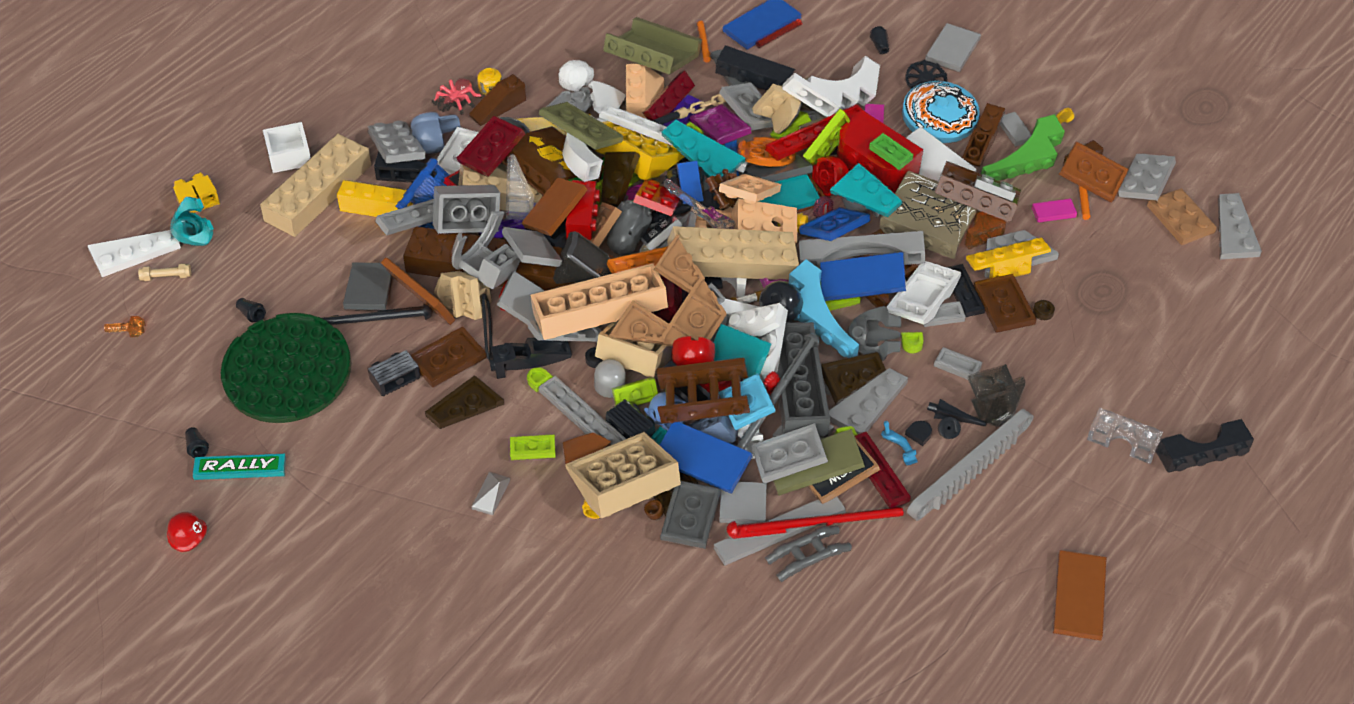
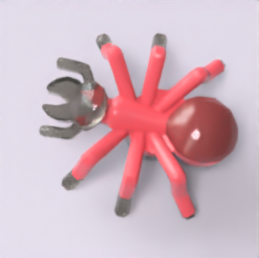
M460 78L455 82V86L453 81L449 80L450 90L441 85L440 91L436 92L435 99L431 103L434 106L438 103V110H442V113L446 109L449 111L453 105L463 115L462 107L467 103L472 108H475L467 93L470 92L477 98H482V95L475 93L470 80Z

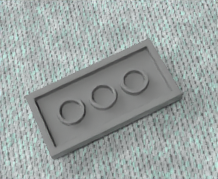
M394 121L391 124L375 123L372 126H368V133L386 163L425 159L424 149L419 141L413 137L412 131L406 122Z

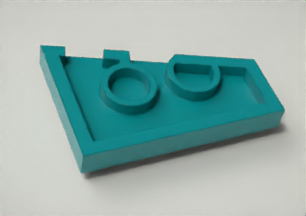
M860 163L830 189L831 194L840 195L850 202L859 203L867 209L889 217L902 205V200Z

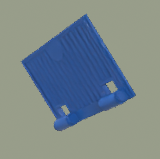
M430 158L426 163L427 166L421 170L404 193V197L395 207L401 209L407 207L410 202L415 205L434 199V186H447L443 182L449 174L438 165L436 159ZM433 170L436 172L434 178L430 175ZM433 222L418 226L435 229Z

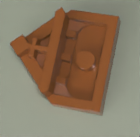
M589 433L563 442L565 464L611 446V441L596 433Z

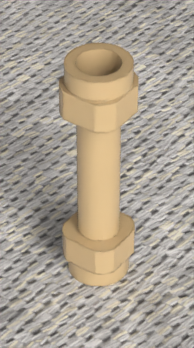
M179 264L175 268L151 269L150 266L139 268L140 281H151L154 277L166 276L191 277L190 264Z

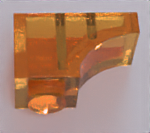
M982 211L976 213L974 227L967 230L966 247L972 249L987 243L989 238L1004 235L1006 222Z

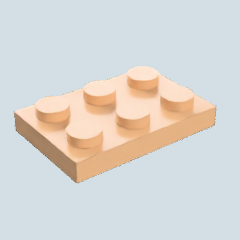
M743 174L720 183L719 192L726 193L725 196L729 198L739 197L743 198L746 203L755 204L760 200H764V198L771 197L780 192L781 184Z

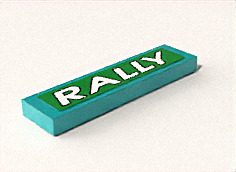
M262 454L195 457L193 478L194 480L285 476L286 455Z

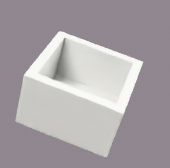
M302 122L263 130L273 173L300 168L311 158Z

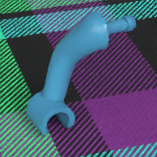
M884 421L885 430L881 432L882 437L903 448L905 451L903 453V460L907 466L917 463L918 461L915 457L917 454L916 450L911 448L905 437L889 429L888 421Z

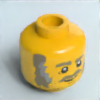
M494 68L481 70L477 76L479 91L487 95L502 80L501 73Z

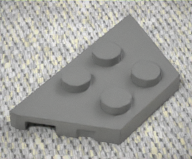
M1022 230L989 238L986 243V251L1029 241L1036 237ZM1051 248L1049 253L1033 256L1031 266L1058 260L1059 253ZM990 267L985 268V277H989Z

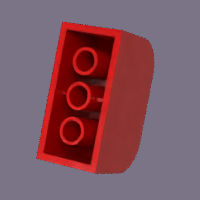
M860 110L850 119L849 123L846 122L840 129L837 158L842 159L846 163L849 171L860 163L895 194L908 171L916 174L920 173L924 149L864 110ZM884 133L913 153V160L899 170L869 149L870 143Z

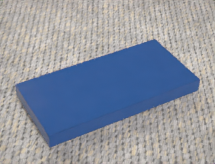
M768 0L724 25L723 32L748 50L801 19V13L784 0Z
M903 252L820 262V270H822L821 291L825 301L906 291Z
M680 422L671 424L659 445L678 462L680 472L730 494L734 491L753 457L749 451Z

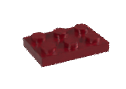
M493 116L456 159L460 164L489 177L525 136V132L523 129Z

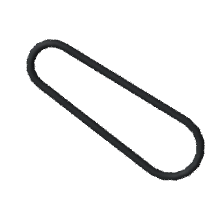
M483 294L484 343L486 356L489 361L492 358V318L488 297L486 294ZM485 301H486L487 308H488L489 351H488V340H487V325H486Z

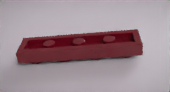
M685 70L680 72L642 112L646 119L652 121L670 114L694 88L695 84Z
M865 431L855 435L854 437L879 465L880 470L868 478L889 508H896L910 502L911 496L869 434Z

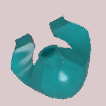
M185 197L173 215L170 229L174 238L179 242L194 246H204L213 237L214 228L211 221L205 217L201 218L196 213L189 212H201L204 206L200 198Z

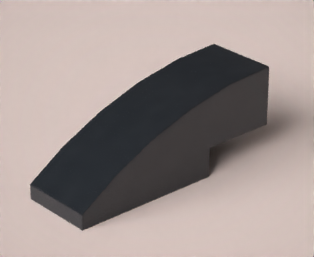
M527 338L525 343H512L516 361L504 364V369H531L569 359L572 356L569 342Z

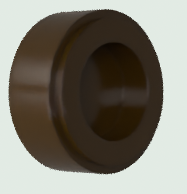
M1039 300L1034 304L1033 313L1037 319L1049 320L1054 315L1055 307L1050 301Z

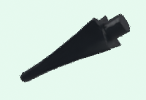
M942 399L939 400L938 404L929 402L927 410L935 412L933 419L954 417L959 422L980 426L987 425L985 421L959 410Z

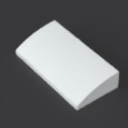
M922 127L906 137L924 149L919 175L938 181L946 161L976 172V168Z

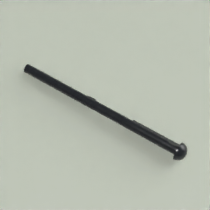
M423 304V306L378 310L374 313L343 316L333 315L331 317H322V319L326 320L330 325L424 316L425 320L432 316L433 311L430 306Z

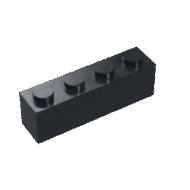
M725 45L717 58L715 73L725 77L736 78L740 82H750L755 87L767 91L773 84L783 86V83L795 73V69Z

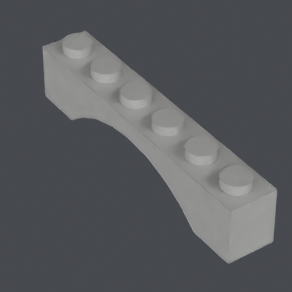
M923 231L839 237L832 241L823 239L799 241L800 264L807 259L819 269L820 262L843 260L867 254L882 255L903 252L904 265L925 263Z

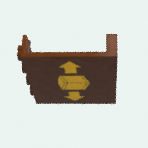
M553 126L525 133V136L502 161L504 165L541 195L546 193L557 178L565 180L577 178L568 168L563 158L566 136ZM603 165L601 166L599 178L594 179L596 183L600 182L604 168Z

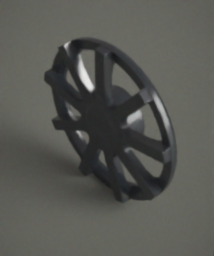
M926 60L912 63L905 74V80L910 89H913L918 84L938 81L935 78L943 77L944 81L947 82V73L939 64ZM923 65L924 71H921L917 66ZM927 65L932 66L933 68L930 71H928ZM914 69L919 74H912L910 71ZM937 69L940 73L933 74V72ZM909 77L918 78V80L910 84Z

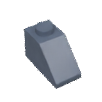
M729 415L704 418L688 425L730 444L736 441L738 430H735Z

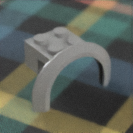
M493 211L481 236L465 254L461 255L467 237L464 236L462 238V233H458L452 249V266L458 270L463 269L467 274L476 277L491 289L496 288L509 279L510 275L514 271L516 272L520 263V259L514 250L507 244H504L494 252L487 248L500 226L504 211Z

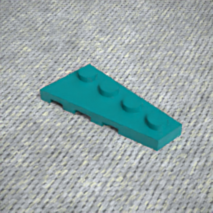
M678 120L673 121L662 131V136L689 161H697L698 166L703 168L704 175L707 177H715L718 174L722 177L724 175L722 173L723 169H728V173H733L745 162V157Z

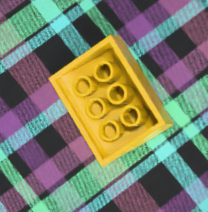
M609 121L602 123L624 136L623 141L595 150L601 154H605V152H637L640 157L634 173L643 180L659 177L685 157L672 145Z

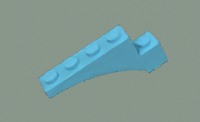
M805 259L789 274V282L799 289L801 298H803L802 310L794 320H798L801 323L813 322L815 334L825 344L834 347L841 356L847 358L858 356L859 344L839 326L825 303L820 285L822 270Z

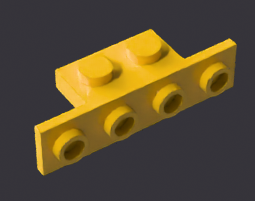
M1041 237L968 255L966 260L974 271L990 267L989 278L1014 274L1017 277L1031 273L1032 257L1049 253L1051 248Z

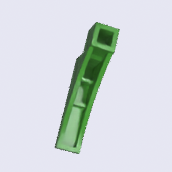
M1056 115L1038 118L1032 136L1023 146L1008 157L984 166L981 174L991 176L999 181L1007 178L1011 179L1022 174H1030L1041 169H1049L1054 166L1057 157L1054 147L1061 144L1065 133Z

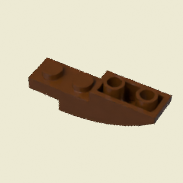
M989 103L986 104L976 129L974 128L962 156L969 164L980 167L997 136L999 125L1005 114V108Z

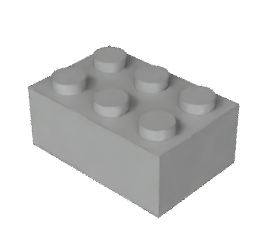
M495 185L434 186L433 226L437 233L483 232L491 213L500 209V192Z

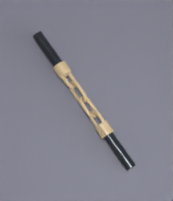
M717 94L707 102L698 101L691 104L688 109L682 107L673 113L652 121L663 125L676 119L685 118L690 112L696 114L703 111L706 106H717L726 101L721 94ZM700 104L702 108L695 111L693 106Z

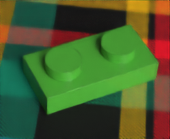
M884 133L870 143L869 149L899 170L913 160V153Z

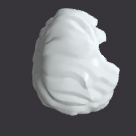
M570 60L559 69L560 72L558 74L560 85L565 89L576 92L592 81L594 70L584 61Z

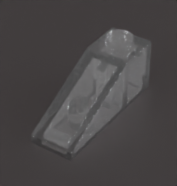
M510 155L507 159L505 219L524 220L536 203H534V196L515 155Z

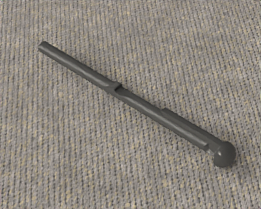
M808 333L804 336L805 344L769 396L773 406L808 355L809 350L813 346H819V338L816 334ZM767 416L751 423L737 447L746 449Z

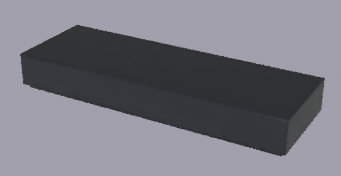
M959 264L946 267L961 272L960 279L952 293L956 301H960L965 316L970 317L984 314L985 307L964 265Z

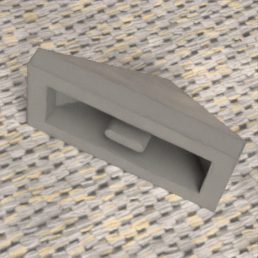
M489 472L472 505V509L493 515L510 482V478Z

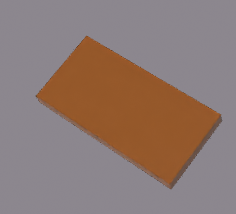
M385 257L382 260L381 264L401 285L424 304L430 306L449 325L455 321L454 316L436 297L390 259Z
M1059 551L1053 633L1102 640L1107 557Z

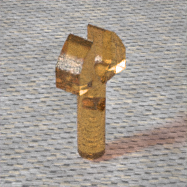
M131 316L130 321L127 323L105 324L104 331H127L130 338L145 333L143 326H146L141 317Z

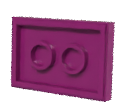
M723 104L689 117L690 122L703 130L705 136L721 145L752 133L751 127Z

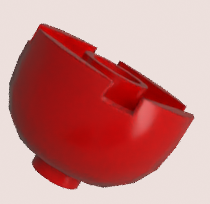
M835 156L821 157L816 160L818 161L817 164L813 165L812 179L826 197L832 196L834 194L830 193V189L849 172V169L840 158Z
M685 336L673 342L672 359L677 366L714 361L715 344L709 339L698 337L697 341L691 340V336Z

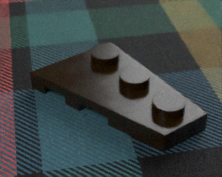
M605 152L601 204L604 202L617 208L623 202L640 157L637 152Z
M474 375L426 410L425 415L439 429L502 406L504 405V399Z

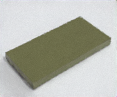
M569 102L544 107L539 111L541 117L595 150L623 141L624 136Z
M852 429L820 439L828 462L774 480L778 495L780 496L864 468L865 466Z

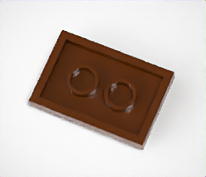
M1014 274L974 282V287L996 333L1036 324L1037 319Z
M463 326L411 354V357L419 367V373L432 388L487 358L485 350Z

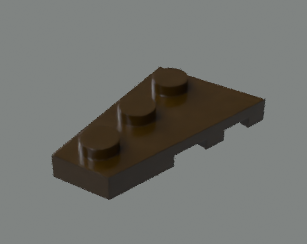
M878 352L821 364L823 379L836 405L886 371Z

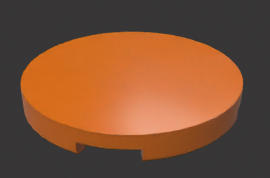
M754 137L753 141L746 142L743 140L738 144L737 153L745 157V161L752 164L771 167L784 166L793 163L796 159V153L777 161L765 150L766 144L777 140L776 138Z

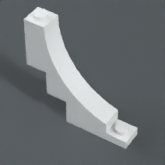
M864 56L853 67L850 78L838 81L820 79L814 76L805 80L794 73L783 83L782 89L822 115L829 117L839 109L845 110L854 106L857 102L865 106L876 96L880 65Z

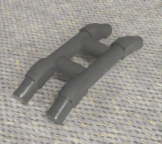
M837 525L823 526L796 540L778 546L765 559L771 565L779 558L781 559L785 555L790 554V552L793 554L796 561L790 563L777 574L779 580L783 582L808 566L830 556L833 557L843 552L851 551L852 546L849 542L835 543L826 548L821 539L839 534L840 529ZM812 543L817 553L805 557L800 547Z

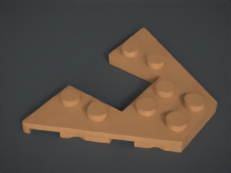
M678 234L653 269L689 293L675 316L668 324L632 300L610 333V338L673 346L674 340L685 336H691V340L697 341L698 337H704L709 340L713 337L727 313L722 305L718 303L714 292H711L705 282V277L698 266L692 261V256L690 253H687L679 240Z

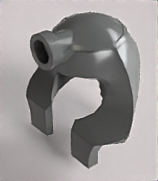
M882 306L868 310L854 318L848 328V335L859 344V352L864 355L878 352L881 360L884 361L888 354L900 352V341L887 340L897 339L901 334L897 330L880 327L878 323L881 321L885 327H901V316L890 314L887 307ZM884 341L880 346H878V342Z

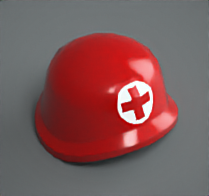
M178 513L168 523V542L177 551H190L205 537L207 525L205 521L199 519L193 513Z

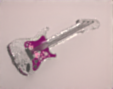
M665 179L664 186L671 194L676 195L693 207L692 213L706 220L713 228L734 229L736 222L733 219L719 213L712 206L708 209L681 190L670 179Z

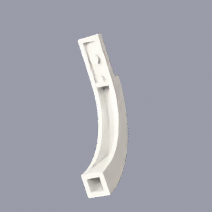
M595 118V119L599 120L600 122H605V121H606V120H603V119H601V118ZM567 133L563 148V158L568 168L584 182L598 179L603 160L593 154L584 142Z

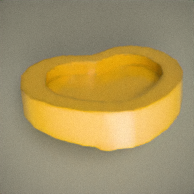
M1064 108L1056 117L1060 124L1064 122L1069 123L1074 119L1075 114L1072 109Z

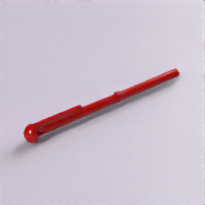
M902 507L742 525H737L735 521H732L728 524L726 531L728 536L733 539L787 533L786 529L809 527L820 523H826V526H830L836 523L900 517L904 515Z

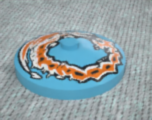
M930 81L917 85L907 93L902 107L904 122L912 132L922 127L941 143L957 142L968 137L976 128L980 115L977 101L967 90L945 81Z

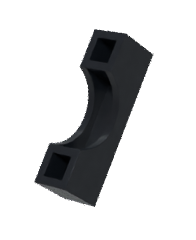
M1238 419L1222 423L1217 439L1209 443L1193 442L1182 434L1162 438L1156 453L1167 472L1170 473L1183 471L1194 466H1203L1213 461H1223L1237 455L1243 456L1249 453L1254 438L1243 420Z

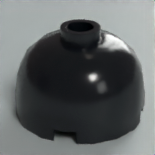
M778 280L765 286L761 292L759 303L760 307L780 303L788 310L786 322L796 319L800 314L803 298H801V293L796 286L790 282Z

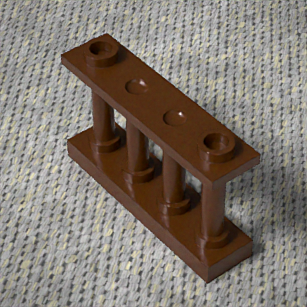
M745 358L657 368L660 388L666 389V406H658V413L662 424L750 413L747 395L741 396L740 379L748 378ZM731 380L732 397L719 399L718 382ZM709 383L710 400L697 402L696 385ZM687 386L688 403L675 404L674 387Z

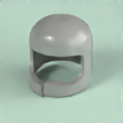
M607 359L600 362L595 368L594 388L599 395L612 398L611 388L625 385L626 374L620 362Z

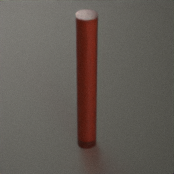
M797 19L758 40L756 46L761 48L801 26L802 21Z

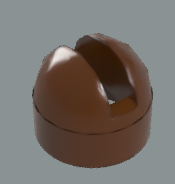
M651 500L644 507L647 517L651 520H658L663 516L664 509L658 500Z

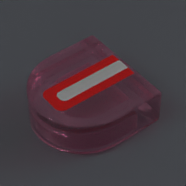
M828 196L820 197L814 204L813 215L818 218L832 211L834 202Z

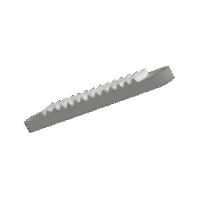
M1025 409L1017 412L921 493L910 504L907 514L918 521L932 509L939 510L941 504L945 505L947 499L951 500L953 494L957 495L959 489H964V485L969 484L970 479H975L976 474H981L982 468L987 469L988 464H993L994 459H999L1000 454H1004L1006 449L1011 448V444L1015 445L1018 436L1029 427L1034 416Z

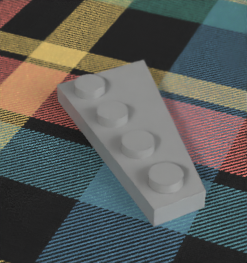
M1219 194L1220 260L1260 257L1262 251L1240 194Z
M891 368L887 369L830 409V422L840 428L852 426L857 434L865 431L868 432L905 387L908 377Z

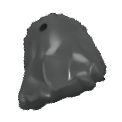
M629 199L621 202L617 207L622 213L607 234L608 247L614 253L622 256L630 255L635 251L640 239L650 227V222L653 218L650 208L634 203V200Z

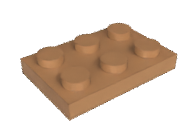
M1182 188L1164 194L1158 200H1148L1147 207L1181 245L1216 232L1217 227Z

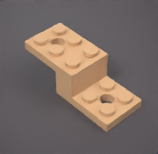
M738 198L732 212L715 209L720 213L718 216H721V214L728 216L731 220L735 221L734 224L729 223V219L714 221L713 218L702 211L705 209L704 207L692 205L690 209L697 216L695 227L707 228L706 225H712L714 228L793 232L795 245L797 243V208L764 202L750 204L744 202V199ZM772 221H777L781 226H774Z

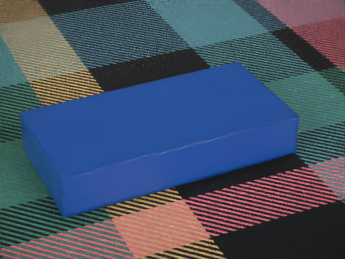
M697 161L676 164L680 189L683 190L681 192L682 203L703 201Z

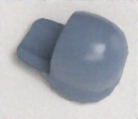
M436 112L419 114L411 121L412 135L419 141L425 154L441 152L445 147L443 134L455 131L457 127H460V120L457 115L439 116Z

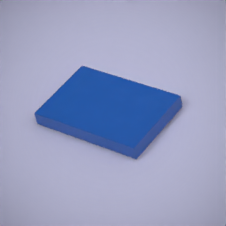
M839 207L799 227L800 234L832 241L870 222V214Z

